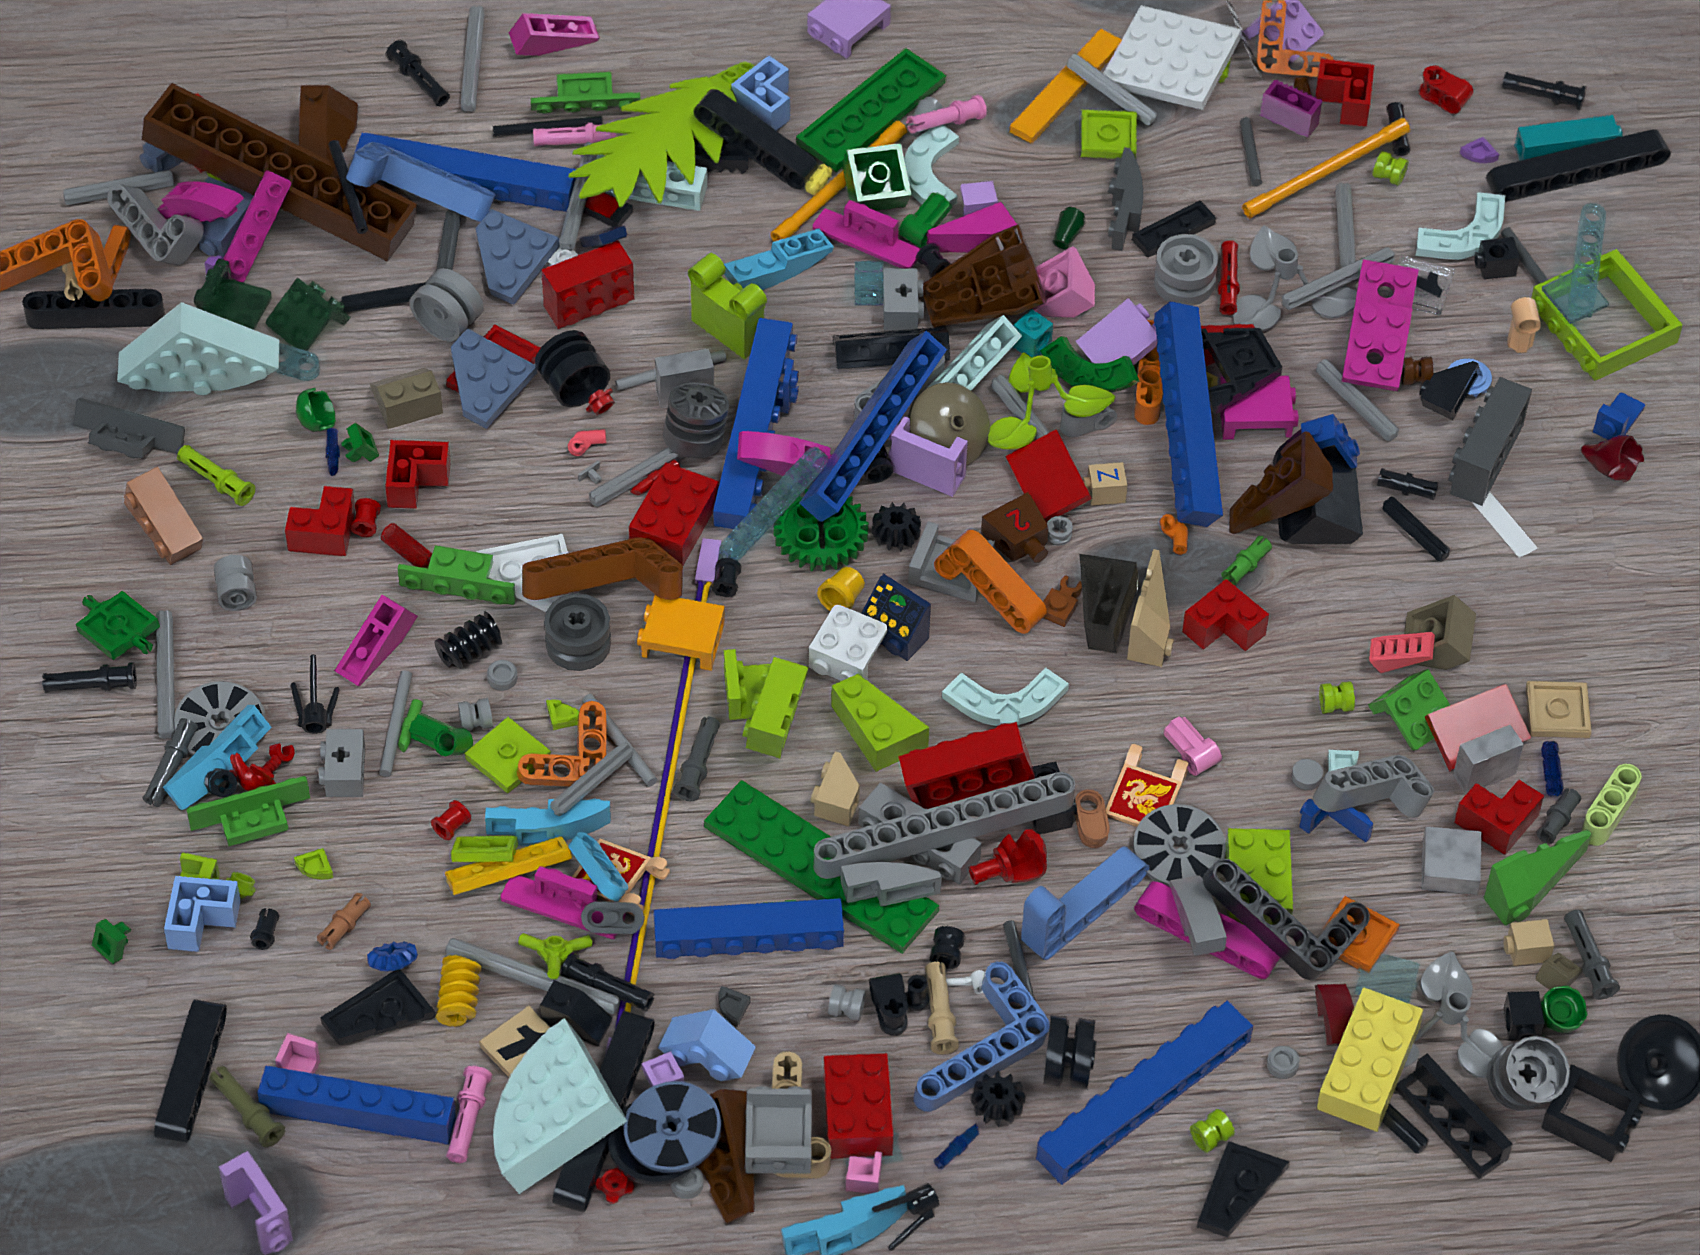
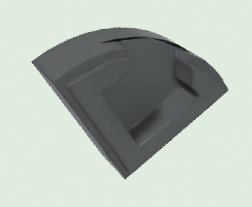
M721 986L719 992L720 1011L730 1024L738 1027L750 1004V996Z

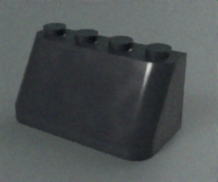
M1301 429L1277 449L1273 459V466L1283 457L1280 451L1288 443L1301 435ZM1335 445L1322 448L1321 451L1333 468V492L1313 506L1278 518L1281 540L1291 544H1352L1363 535L1356 468L1351 469Z

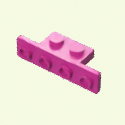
M269 170L265 172L218 269L220 273L239 282L245 281L259 250L264 244L265 237L276 219L279 208L291 186V181Z
M849 200L844 207V216L825 208L812 224V230L820 229L829 238L899 268H912L917 262L916 255L920 248L898 239L899 221L889 215L872 210L863 204Z
M539 866L534 876L535 881L519 875L509 878L501 894L502 902L588 931L582 924L581 914L588 904L598 901L596 885H593L586 879H576L564 875L557 869H547ZM600 911L593 912L592 920L595 923H601L603 921V914ZM595 933L612 940L617 936V934Z

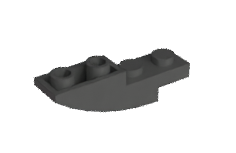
M1124 147L1122 158H1116L1114 173L1117 176L1116 178L1111 177L1108 194H1113L1112 206H1115L1114 216L1117 217L1116 221L1111 220L1108 237H1113L1112 249L1123 251L1128 230L1139 231L1143 207V179L1137 160L1128 147Z

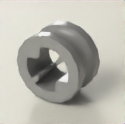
M1055 516L1047 522V540L1051 544L1061 546L1071 540L1073 526L1068 518Z

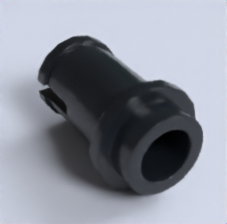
M266 908L261 909L256 928L250 934L252 945L260 950L268 949L275 942L273 934L280 916L277 911L271 908L268 909L267 916H265Z
M913 975L907 982L908 991L905 995L908 1008L913 1011H920L927 1007L929 1003V995L926 992L928 984H926L927 979L922 975Z

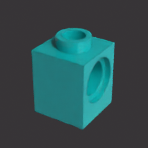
M1033 309L1013 325L1022 335L1012 346L1020 353L1025 352L1032 358L1040 356L1042 354L1040 350L1052 343L1053 323Z

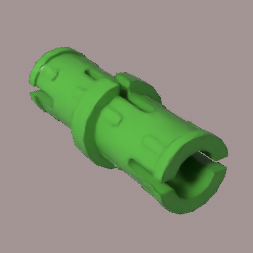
M1258 536L1246 550H1241L1236 555V560L1222 572L1223 580L1231 581L1233 579L1231 583L1236 586L1248 572L1254 571L1258 566V562L1272 550L1270 541L1267 538L1264 539L1263 536Z

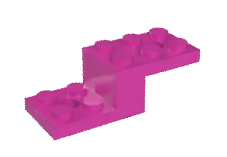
M1363 259L1341 382L1398 392L1419 269ZM1387 286L1393 290L1394 294L1389 298H1383L1379 295L1378 289ZM1372 352L1379 353L1383 361L1379 364H1372L1367 360V355Z

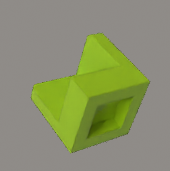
M181 853V877L219 880L220 874L217 859Z

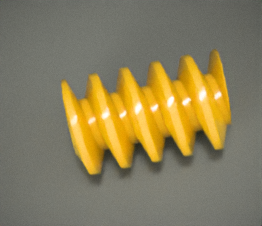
M452 955L444 957L442 960V977L439 983L436 1019L443 1025L457 1027L464 1025L466 1020L476 1017L477 1011L474 1007L477 1006L478 1000L475 996L479 993V988L476 985L480 983L478 974L481 972L482 967L475 961L462 956Z

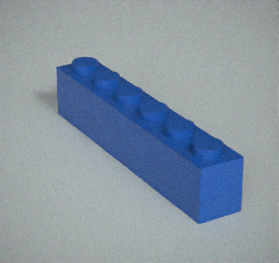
M841 898L654 909L656 958L675 959L680 956L707 957L713 954L739 955L747 952L766 954L781 950L799 952L804 949L815 948L831 950L836 947H843L844 944Z
M265 1066L257 1092L259 1104H264L269 1109V1114L448 1145L456 1119L455 1102L452 1097Z

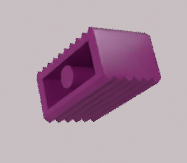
M1273 80L1262 96L1261 113L1259 116L1270 120L1274 124L1288 128L1298 135L1309 138L1319 124L1322 100H1317V97L1307 95V92L1303 93L1302 90L1298 91L1297 88L1293 89L1292 86L1283 84V81Z

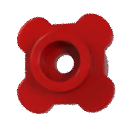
M609 388L606 391L600 389L594 392L588 398L589 406L586 408L587 412L593 411L596 415H600L609 410L615 403L610 396L613 390Z
M618 1168L608 1170L604 1173L603 1177L596 1180V1188L603 1191L608 1203L615 1204L623 1195L633 1193L634 1183L628 1181L627 1176ZM617 1184L618 1187L613 1188L612 1185Z

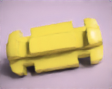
M825 164L819 165V168L811 176L810 181L806 183V192L812 195L818 193L827 183V178H831V167H827Z

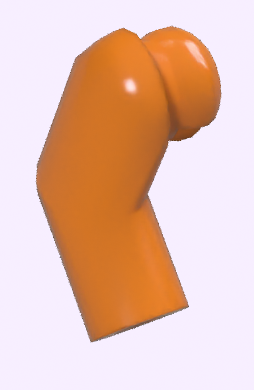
M1171 514L1162 516L1160 526L1162 531L1173 540V552L1179 555L1185 554L1188 547L1187 526L1184 523L1178 522V519L1174 518Z

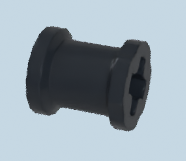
M934 243L923 246L916 255V260L928 269L931 278L951 265L950 261L941 256L938 246Z
M721 558L715 565L717 576L712 583L711 589L716 595L732 597L738 591L736 580L737 576L741 573L742 566L735 559Z
M215 768L206 774L204 785L212 795L225 798L235 792L237 779L232 772ZM216 778H222L224 781H227L226 786L219 787L216 785Z

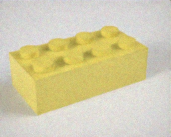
M1363 987L1321 1087L1317 1110L1378 1132L1420 1029L1424 1009Z

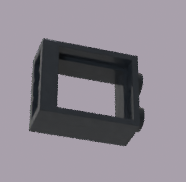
M1571 1064L1568 1084L1562 1094L1550 1103L1541 1129L1612 1162L1617 1151L1623 1153L1631 1136L1626 1134L1630 1127L1636 1129L1642 1117L1643 1111L1639 1110L1642 1097ZM1576 1089L1625 1112L1613 1137L1564 1114Z

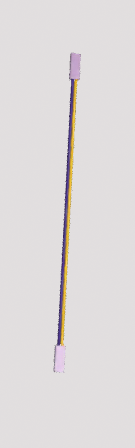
M702 538L695 575V584L698 585L695 601L707 603L709 588L716 577L715 565L720 556L721 540ZM684 657L647 854L649 857H660L696 658ZM648 871L644 872L640 892L641 902L639 903L644 906L645 919L643 926L632 934L624 980L636 985L656 879ZM620 1000L615 1029L622 1012L627 1011L631 1013L632 1005ZM611 1037L608 1038L606 1053L612 1039Z

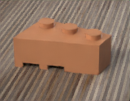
M158 466L127 482L124 504L144 532L153 541L155 549L161 558H165L172 565L202 548L203 538Z

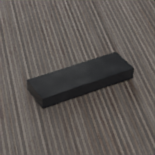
M1199 200L1133 233L1132 241L1149 258L1157 254V250L1162 242L1171 236L1180 234L1195 235L1215 225L1216 217Z

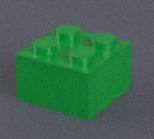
M901 143L846 151L841 163L849 200L863 204L875 211L906 207L912 194Z

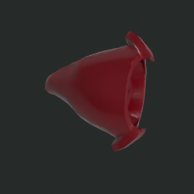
M1618 435L1595 445L1585 444L1581 447L1583 456L1598 472L1616 481H1629L1636 471L1639 462H1644L1641 444H1638L1635 438L1630 435Z

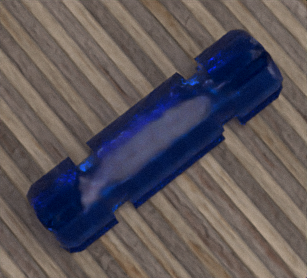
M1545 741L1542 744L1541 753L1544 758L1543 769L1545 781L1547 782L1546 793L1549 796H1561L1564 785L1561 779L1562 769L1560 756L1558 755L1559 746L1556 741Z

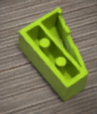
M777 657L773 658L771 666L765 665L760 680L764 685L761 693L756 692L751 707L755 711L752 719H747L742 734L743 737H747V749L781 758L809 667Z
M856 674L832 685L831 707L875 772L899 762L898 756L907 754L915 749L928 748L930 727L861 675Z

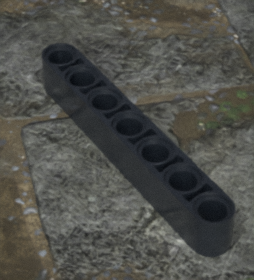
M1651 129L1500 165L1487 173L1486 181L1493 194L1505 195V202L1655 167L1665 163L1670 158L1671 151L1661 133L1656 129Z
M623 1011L599 1071L621 1110L627 1105L655 1027V1019ZM609 1134L564 1163L553 1193V1204L581 1212L587 1210L596 1187V1180L601 1174L609 1152Z

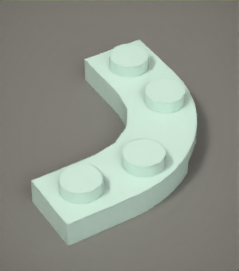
M945 125L930 128L920 135L909 146L904 157L911 194L921 204L926 201L932 192H938L944 196L952 206L957 203L958 196L941 183L932 172L933 164L959 144V136Z
M1477 192L1475 217L1465 228L1451 231L1419 228L1416 256L1455 260L1474 256L1475 252L1479 251L1481 240L1498 238L1504 218L1505 195Z
M1045 668L1025 688L1019 692L1005 695L988 691L963 673H960L942 691V699L965 715L983 724L998 726L1017 722L1018 725H1021L1045 714L1068 691L1069 683Z

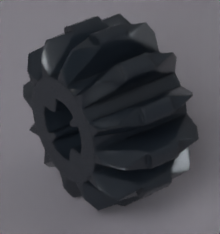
M891 502L889 508L881 505L879 513H874L872 534L873 537L877 538L878 546L887 544L888 551L893 547H897L901 552L904 545L912 548L914 541L919 539L921 519L920 516L916 515L915 508L906 509L905 503L901 506H895Z
M999 1070L993 1078L985 1073L982 1082L976 1081L974 1092L971 1094V1103L974 1105L975 1115H983L985 1124L991 1120H995L998 1127L1001 1125L1002 1120L1012 1124L1014 1116L1022 1114V1105L1026 1100L1025 1092H1022L1023 1086L1021 1081L1013 1082L1011 1073L1005 1078L1001 1077Z

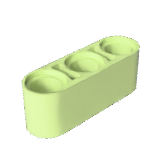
M1631 764L1619 765L1588 809L1582 831L1589 830L1591 832L1590 845L1600 846L1604 844L1634 801L1642 778L1641 772L1636 766Z

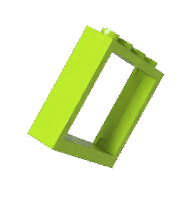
M1617 249L1533 287L1531 298L1536 301L1539 316L1547 324L1549 331L1560 339L1566 351L1576 358L1582 370L1586 373L1588 372L1594 381L1670 347L1679 341L1683 324ZM1609 277L1655 332L1600 357L1553 301Z

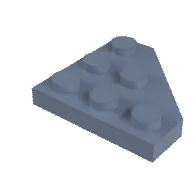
M493 209L488 212L475 228L490 293L492 296L513 305L560 245L558 237Z
M468 328L451 345V356L463 416L487 429L537 374V368L533 363Z

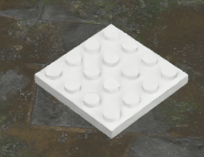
M1140 6L1103 74L1128 92L1203 110L1241 39V29Z

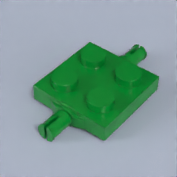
M123 591L102 603L98 602L92 595H87V598L84 597L82 604L91 611L75 625L77 631L112 660H115L133 646L137 647L143 654H148V651L151 652L153 644L147 641L145 637L160 627L158 618Z

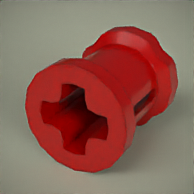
M361 498L355 503L356 516L354 521L351 522L350 529L354 534L361 537H372L377 531L375 522L376 517L381 512V505L373 499Z
M452 800L449 803V808L440 817L436 816L431 820V826L441 838L449 841L454 837V832L459 827L471 821V814L459 801Z

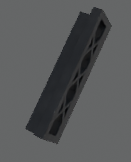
M945 327L832 335L835 347L836 368L846 369L893 365L907 343L925 331L930 333L947 349L944 353L945 361L950 360L949 332Z
M1428 1053L1417 1060L1414 1072L1397 1083L1395 1090L1479 1180L1509 1159L1513 1145L1512 1142ZM1419 1080L1427 1089V1095H1414L1407 1087ZM1430 1105L1443 1106L1448 1111V1119L1434 1117L1430 1113ZM1451 1127L1464 1129L1469 1134V1142L1456 1140L1451 1135ZM1473 1150L1486 1152L1492 1160L1481 1167L1472 1158Z

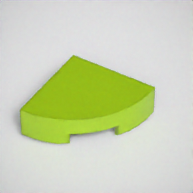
M546 700V707L553 730L577 725L579 711L575 707L572 708L562 703L561 700Z
M324 848L294 857L296 867L304 875L319 880L334 878Z

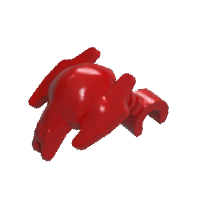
M281 744L270 745L269 755L271 758L263 767L251 764L249 768L239 753L236 752L235 755L231 754L230 756L233 770L229 771L235 775L239 785L246 791L276 784L273 780V773L281 763L293 759L295 754L294 746H284L281 752Z

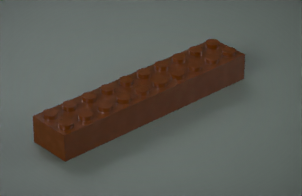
M171 83L143 118V141L252 195L255 194L267 170L291 181V186L280 209L387 262L414 225L417 203L376 183L369 187L353 183L368 227L366 233L359 234L356 230L334 162L176 84Z

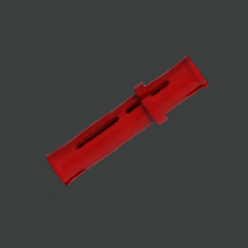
M1230 240L1221 244L1220 282L1217 286V291L1220 294L1219 311L1224 315H1233L1237 312V295L1240 292V284L1237 282L1238 244ZM1227 285H1230L1229 293L1227 292Z

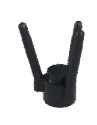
M312 654L310 656V703L306 705L305 709H303L295 682L291 683V690L298 714V726L302 727L307 733L317 734L324 732L327 726H332V715L340 689L339 687L334 688L327 711L324 709L323 704L317 702L316 655Z
M929 1183L906 1193V1195L872 1207L873 1212H878L907 1202V1207L913 1215L920 1214L919 1218L889 1244V1250H894L925 1221L934 1217L932 1210L939 1206V1199L934 1188Z

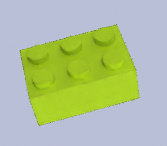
M1228 828L1225 859L1235 862L1292 915L1293 893L1290 830ZM1240 893L1241 899L1249 903L1247 896ZM1227 909V917L1243 924ZM1263 914L1264 920L1272 925L1270 917Z

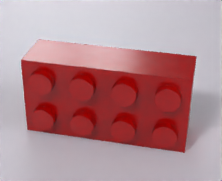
M1017 722L1001 724L990 730L973 732L966 737L952 741H942L935 746L915 749L907 754L898 756L905 787L912 802L926 810L1035 779L1029 752Z

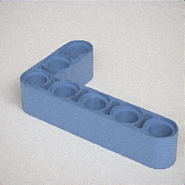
M370 142L355 151L346 176L348 181L363 187H369L377 181L383 180L477 221H482L488 214L495 194L488 189L376 142Z
M1124 846L1118 849L1060 899L1056 898L1044 886L1037 887L1030 893L1024 903L1021 941L1043 960L1050 959L1139 884L1146 876L1149 865Z
M1004 962L991 963L986 969L982 982L984 995L1007 1026L923 1074L917 1082L913 1095V1101L920 1110L931 1112L972 1089L976 1081L982 1082L985 1073L992 1077L998 1070L999 1072L1036 1051L1044 1044L1050 1022L1008 964ZM998 977L1004 981V984H996L991 978ZM1016 1002L1022 1006V1009H1014L1009 1003ZM1027 1028H1037L1040 1034H1032ZM1008 1042L1015 1049L1007 1050L1000 1043ZM975 1058H984L989 1064L980 1065L975 1061ZM957 1073L962 1077V1080L955 1081L948 1074ZM926 1088L932 1089L936 1095L927 1096L922 1090Z

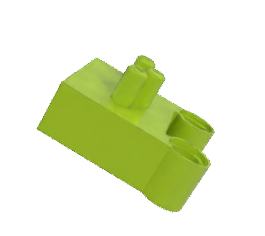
M709 253L687 272L691 281V320L745 360L751 353L758 319L764 318L767 297L756 284L751 283L743 288L739 283L733 285L723 278L722 275L726 272L724 263L717 255Z

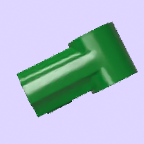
M932 192L915 214H909L904 218L899 227V235L919 248L927 245V230L937 227L952 209L951 203L938 192Z
M424 713L418 714L411 721L409 728L411 738L434 748L441 756L464 755L473 746L472 735L465 728H455Z

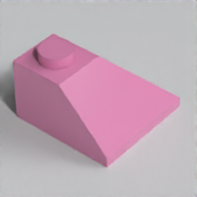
M1075 247L1068 248L1036 267L1047 303L1037 306L1033 310L1043 317L1074 318L1095 306V283Z

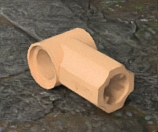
M1524 297L1515 300L1511 305L1512 320L1507 343L1508 347L1514 349L1517 353H1527V350L1533 347L1535 333L1541 328L1536 301L1532 298Z

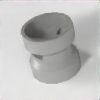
M488 698L478 699L476 703L471 704L467 701L458 702L461 728L472 731L474 727H482L483 729L493 727Z
M834 984L829 1001L828 1015L838 1017L844 1012V1015H847L849 1019L860 1021L866 990L856 988L853 991L849 990L847 992L845 986Z

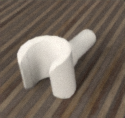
M977 970L970 977L946 978L947 986L973 985L976 994L983 993L982 982L985 972Z

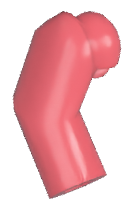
M605 429L578 431L569 441L568 451L574 456H580L591 445L606 444Z

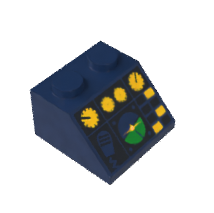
M883 573L861 614L885 623L887 625V633L880 644L886 647L891 654L900 656L908 661L929 639L931 603Z

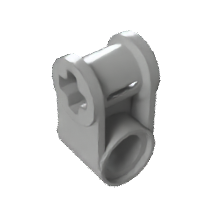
M1063 405L1060 430L1068 437H1079L1092 431L1110 427L1117 420L1118 416L1116 411L1108 406L1096 415L1077 417L1066 412Z

